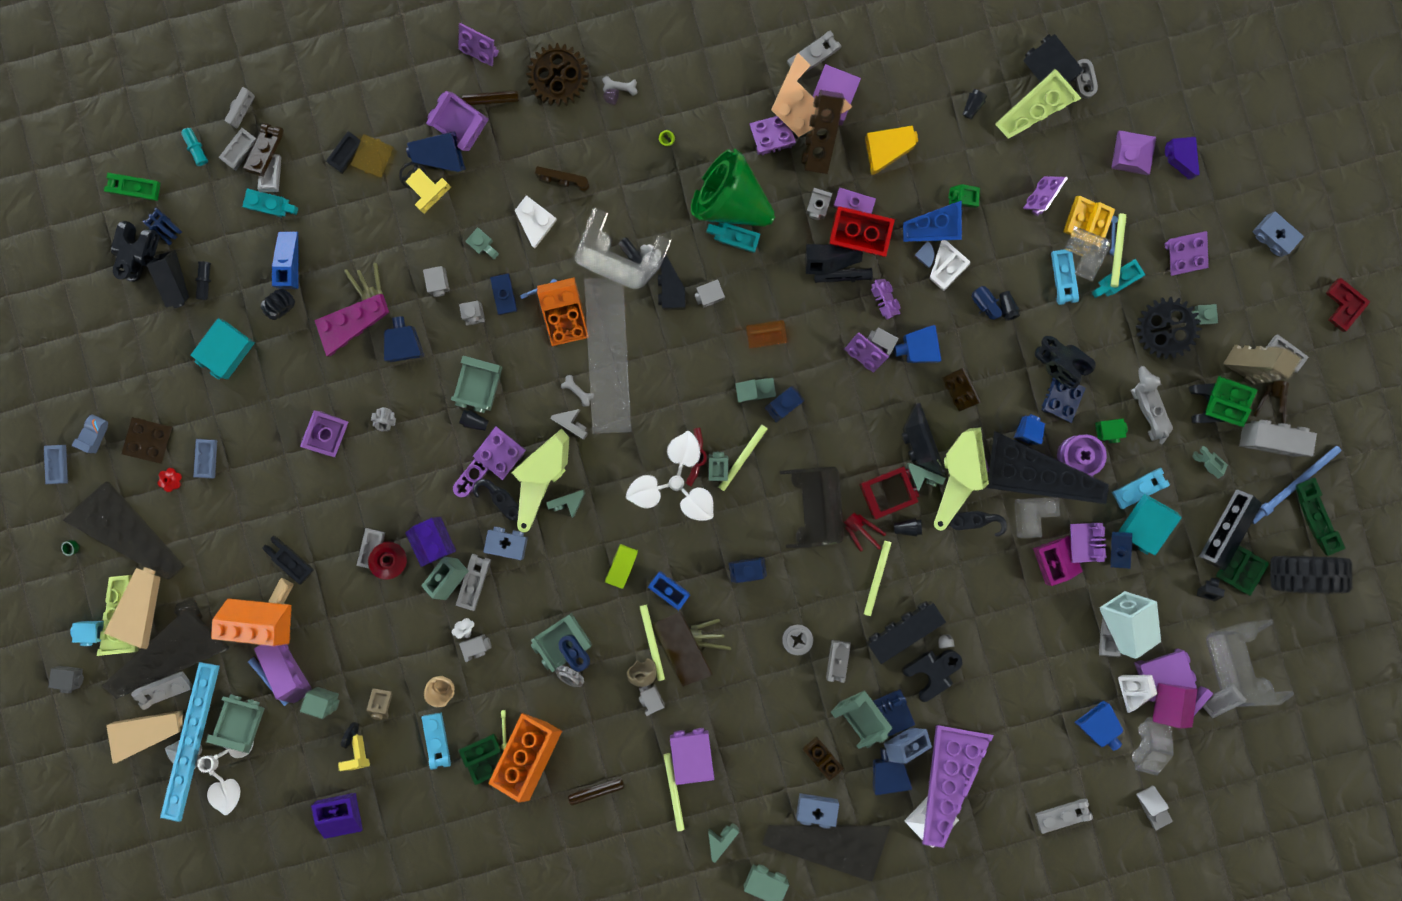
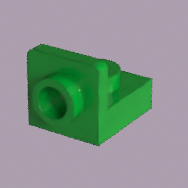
M964 184L951 187L948 196L949 205L962 200V206L979 207L980 188Z

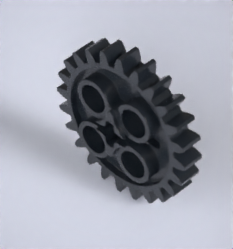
M1161 297V303L1153 300V307L1147 304L1148 311H1141L1144 317L1137 318L1142 323L1135 326L1141 329L1136 335L1142 336V339L1138 341L1139 343H1146L1143 347L1144 350L1149 347L1151 348L1149 354H1153L1156 351L1157 358L1163 353L1165 359L1168 358L1169 354L1175 359L1177 352L1183 356L1184 349L1191 351L1188 346L1189 344L1196 345L1193 339L1200 338L1195 333L1202 330V328L1196 327V324L1200 323L1201 320H1195L1199 313L1192 314L1191 311L1194 309V306L1187 308V301L1180 304V298L1173 302V298L1169 297L1168 302H1166L1164 297ZM1174 311H1179L1182 315L1178 322H1174L1171 319ZM1155 315H1159L1162 319L1161 324L1158 326H1154L1151 323V319ZM1166 323H1169V325L1186 323L1184 327L1170 329V333L1165 330L1151 333L1152 329L1166 327ZM1178 330L1185 332V338L1181 341L1175 338V333ZM1158 334H1163L1166 338L1165 342L1161 345L1155 342V337Z

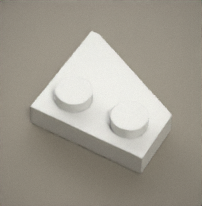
M527 195L515 209L532 247L536 248L555 224L557 218Z
M941 240L930 280L945 291L971 262L948 241Z
M1121 675L1118 677L1127 713L1135 711L1157 695L1152 675Z

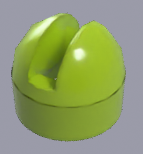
M664 130L659 135V141L664 146H671L675 141V136L671 131ZM664 135H668V137L671 139L670 143L664 137Z

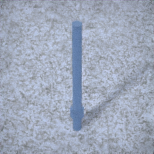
M1335 446L1272 500L1261 505L1252 524H1256L1261 518L1271 514L1274 511L1273 508L1296 490V484L1308 480L1342 451L1340 447Z

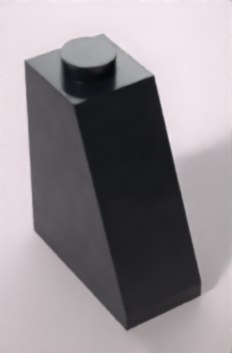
M173 250L156 255L147 266L165 307L173 306V308H178L185 305L189 295L176 251Z

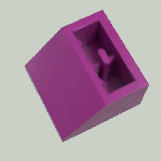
M1069 535L1033 548L1046 585L1054 586L1068 581L1083 572L1080 563H1072L1071 538Z

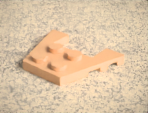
M799 53L796 55L771 109L798 137L811 131L812 127L809 126L811 114H815L816 109L813 107L814 97L798 82V79L811 66ZM845 99L842 108V113L846 112L847 110L853 107ZM828 109L823 110L821 115L826 117L831 111Z

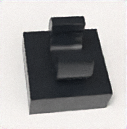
M1211 578L1210 581H1206L1204 586L1198 588L1197 596L1217 601L1224 597L1225 590L1218 588V579Z

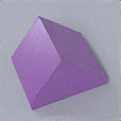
M314 410L300 447L335 457L348 421L322 411Z

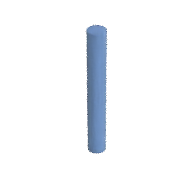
M253 657L248 663L272 691L262 666ZM280 700V702H281L284 706H286V705L289 703V702Z

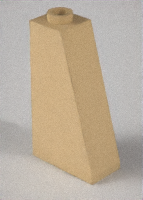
M144 567L143 570L135 569L104 634L139 648H148L161 578L154 575L156 571Z
M183 710L115 721L108 724L107 731L112 763L126 759L181 732L185 720Z

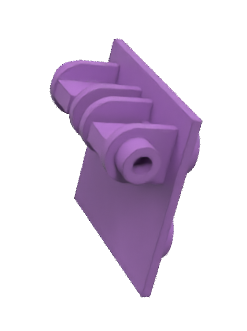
M459 23L458 49L467 55L473 56L482 63L493 66V56L497 57L499 50L494 46V40Z
M778 116L749 123L758 155L762 154L763 156L770 153L771 150L774 153L777 148L778 151H781V148H792L796 144L792 130Z
M1044 176L1038 182L1033 194L1028 197L1024 209L1033 210L1032 213L1036 216L1042 214L1044 210H1047L1067 177Z
M1207 231L1171 238L1168 242H1165V249L1170 251L1171 276L1208 268Z
M885 279L875 280V283L871 284V291L875 298L881 295V297L875 299L876 301L881 299L884 301L878 304V307L885 304V306L879 308L882 316L887 320L894 315H899L901 307L898 300L892 296L891 292H893L890 282H886Z
M859 332L844 348L851 357L856 358L866 369L871 370L873 373L889 357Z
M495 427L473 457L503 480L517 461L524 456L526 450L498 427Z
M1103 523L1070 524L1072 563L1105 562V558H1107L1106 549L1102 548V546H1106V544H1102V541L1106 540V538H1101L1105 537Z

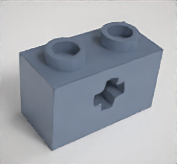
M1276 211L1268 214L1252 231L1258 241L1265 243L1270 247L1273 254L1280 257L1289 254L1304 237Z
M494 526V529H489L487 532L483 553L523 560L528 537L524 536V532L513 530L512 533H507L505 528ZM508 538L511 545L504 547L505 544H502V540Z
M911 727L884 743L889 762L906 764L932 748L927 729Z
M799 793L796 812L797 821H800L803 825L819 824L822 828L836 827L839 802L834 798ZM820 809L821 813L818 812V815H815L814 811Z

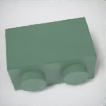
M443 557L421 586L432 599L447 600L468 573V569L458 558Z
M316 687L306 693L300 712L323 719L337 710L340 702L338 700L339 693Z
M753 864L744 883V891L765 901H783L789 887V882L785 875L779 872L774 874L763 865L759 864L756 866Z

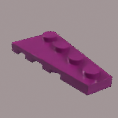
M383 294L375 295L314 320L326 356H332L336 350L348 344V341L360 335L364 329L372 326L389 313Z

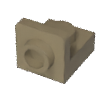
M372 689L366 710L372 719H388V709L392 698L391 691Z

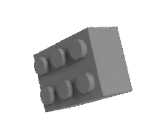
M1267 420L1251 421V423L1245 424L1242 428L1239 447L1293 457L1313 456L1317 433L1310 432L1309 428H1290L1291 425L1278 423L1276 425L1271 424L1272 422Z

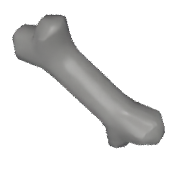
M608 76L603 78V83L605 84L603 91L605 93L611 89L628 91L632 96H635L638 92L635 88L637 85L635 79L629 83L612 81Z
M567 375L565 382L561 384L562 389L568 388L581 399L582 406L584 407L589 406L590 400L594 398V393H585L574 383L572 375Z

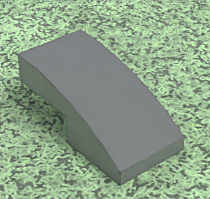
M1103 618L1100 632L1099 656L1120 657L1121 653Z

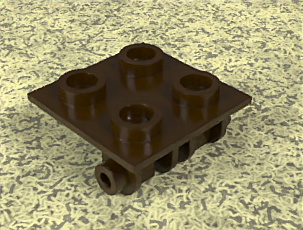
M964 368L942 377L945 387L949 391L958 411L981 403Z
M132 417L121 454L162 464L172 427Z

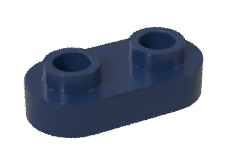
M566 635L560 639L559 650L570 667L575 671L585 670L590 664V658L575 636ZM569 641L572 642V647L568 645ZM579 657L583 659V663L579 662Z

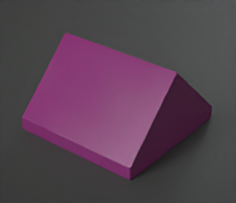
M1158 683L1153 722L1177 728H1192L1197 688Z

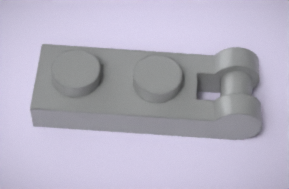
M828 31L821 38L799 52L811 65L807 71L842 47L833 38L834 34L832 31ZM826 42L830 46V48H828L827 50L823 46V44H825ZM796 55L787 60L790 68Z
M476 554L471 555L467 567L468 573L464 577L456 606L475 611L491 559H482ZM475 565L482 566L480 572L474 570Z
M181 671L137 688L132 692L131 696L134 700H138L140 708L145 710L152 704L191 690L192 683L184 672Z
M1080 799L1035 813L1040 832L1044 834L1079 822L1092 820L1093 815L1088 809V799ZM1081 809L1082 813L1076 814L1075 810Z

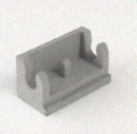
M831 640L826 674L828 681L837 680L841 683L845 682L850 642Z

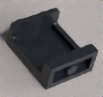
M1050 34L1041 40L1042 45L1037 49L1033 47L1025 54L1026 58L1023 60L1040 82L1055 69L1068 83H1071L1084 72L1055 34L1052 36Z

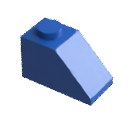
M1035 415L1024 416L1014 438L1029 445H1039L1043 441L1045 423L1040 422L1041 418Z

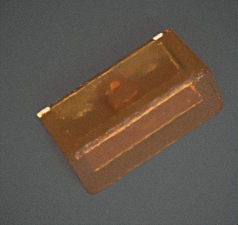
M783 320L746 326L749 348L787 343Z

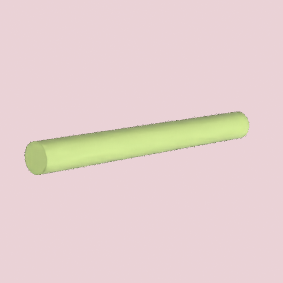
M1119 214L1111 287L1119 286L1126 214Z
M760 426L729 470L728 481H722L718 488L725 491L767 431L765 426Z
M884 540L864 610L865 615L871 616L892 542Z
M646 604L639 607L652 660L656 665L657 680L661 681L665 679Z
M671 753L664 754V761L677 831H683L685 828L678 789L675 783Z

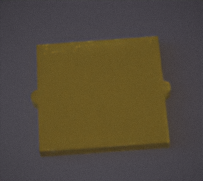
M363 134L351 166L363 170L365 174L370 173L382 178L394 147L381 142L379 138L376 140Z

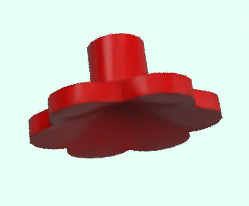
M168 468L166 471L159 473V487L164 488L166 492L180 488L182 476L175 469Z

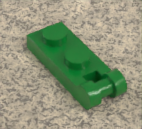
M107 173L106 179H108L107 186H104V192L158 201L160 182ZM116 181H119L118 188L115 187Z

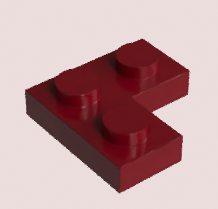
M1338 278L1325 293L1340 305L1329 318V321L1342 332H1346L1370 303L1367 298L1342 278Z

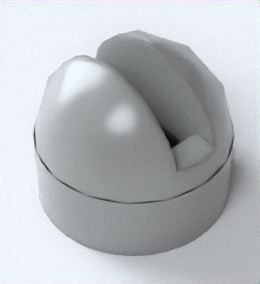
M950 635L940 636L938 641L939 648L955 647L954 640Z

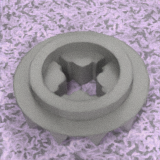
M797 624L790 626L784 631L782 641L784 648L790 654L803 655L811 649L813 636L806 626ZM801 634V640L805 644L797 643L793 647L794 639L791 637V635L797 637Z
M559 666L555 670L557 677L569 686L581 687L585 682L583 677L579 675V672L569 667Z

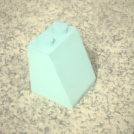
M1124 591L1100 607L1102 616L1120 653L1137 659L1161 642L1157 601Z

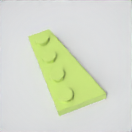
M1055 69L998 120L995 125L1009 139L1031 127L1034 123L1047 118L1054 112L1060 111L1074 101L1080 100L1081 97Z
M132 575L109 577L105 600L107 603L106 611L103 613L102 620H104L103 630L100 632L99 640H101L97 656L138 651V647L104 634Z

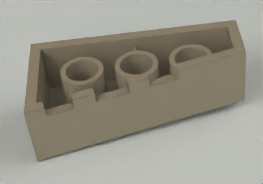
M1234 345L1223 365L1243 376L1244 381L1254 385L1289 379L1300 362L1301 357L1284 347H1268L1266 349L1262 346H1256L1255 349H1251L1252 347L1246 345L1243 348L1239 345Z

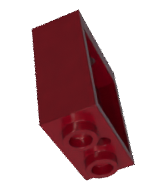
M904 466L859 483L873 519L876 520L918 503V491L915 486L912 487L910 482L912 476ZM900 473L910 500L880 511L870 485Z

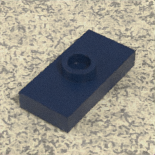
M510 274L490 277L498 315L517 312Z
M1112 532L1111 567L1131 569L1132 533Z

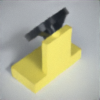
M408 162L399 171L401 183L405 187L413 189L421 197L415 206L424 214L451 188L443 178L434 184L426 176L424 167L419 163ZM409 165H414L413 170H410L407 176L402 177L403 170Z
M353 722L348 727L341 741V747L345 749L352 744L354 760L338 763L339 771H351L370 766L369 759H366L363 736L358 735L359 724Z

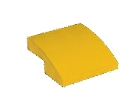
M1076 196L1063 232L1097 245H1103L1115 209L1101 202L1095 203L1082 196Z

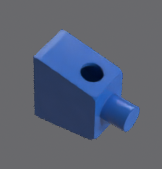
M935 325L903 336L904 344L894 346L895 356L906 355L908 363H938L942 361Z
M1104 700L1075 721V724L1100 747L1108 744L1115 751L1122 746L1117 736L1123 733V728L1111 705Z

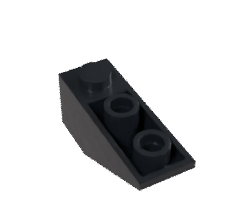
M806 244L805 272L806 274H828L862 262L863 252L835 245Z
M661 250V256L657 258V266L661 267V275H658V286H662V294H658V305H662L663 310H686L685 288L664 250Z

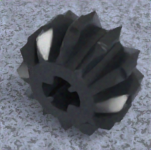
M282 288L275 290L268 297H265L260 308L269 319L276 320L286 315L294 307L295 300L290 292L288 293L287 290Z

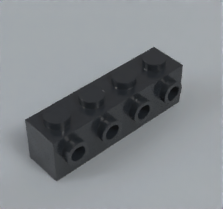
M1236 489L1199 557L1208 564L1225 571L1262 503L1255 496Z
M924 601L917 606V610L912 613L909 611L903 614L900 621L889 623L885 626L886 630L880 634L876 632L869 637V641L866 643L880 664H883L946 623L933 602Z

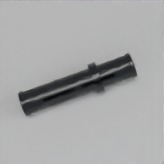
M851 267L850 269L836 270L828 274H814L815 283L839 281L855 283L857 280H873L872 268L855 269V267Z

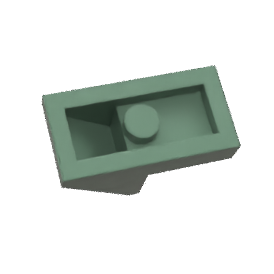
M773 378L735 383L738 402L776 397Z
M912 463L906 464V469L909 470L912 476L911 482L913 487L915 486L918 492L924 479H926L925 483L934 487L937 484L943 485L944 477Z
M585 490L546 502L548 510L553 508L555 512L564 509V504H567L573 518L583 500Z
M734 823L722 830L720 834L722 837L708 829L711 857L714 863L738 835L739 827Z

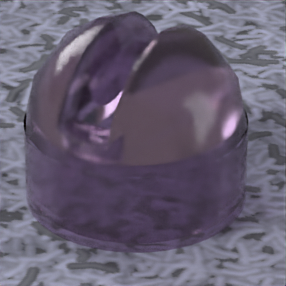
M613 88L607 89L603 95L605 102L615 105L618 101L619 91Z

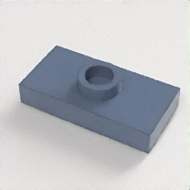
M196 439L193 477L215 478L217 440Z
M66 445L44 446L45 484L68 483Z

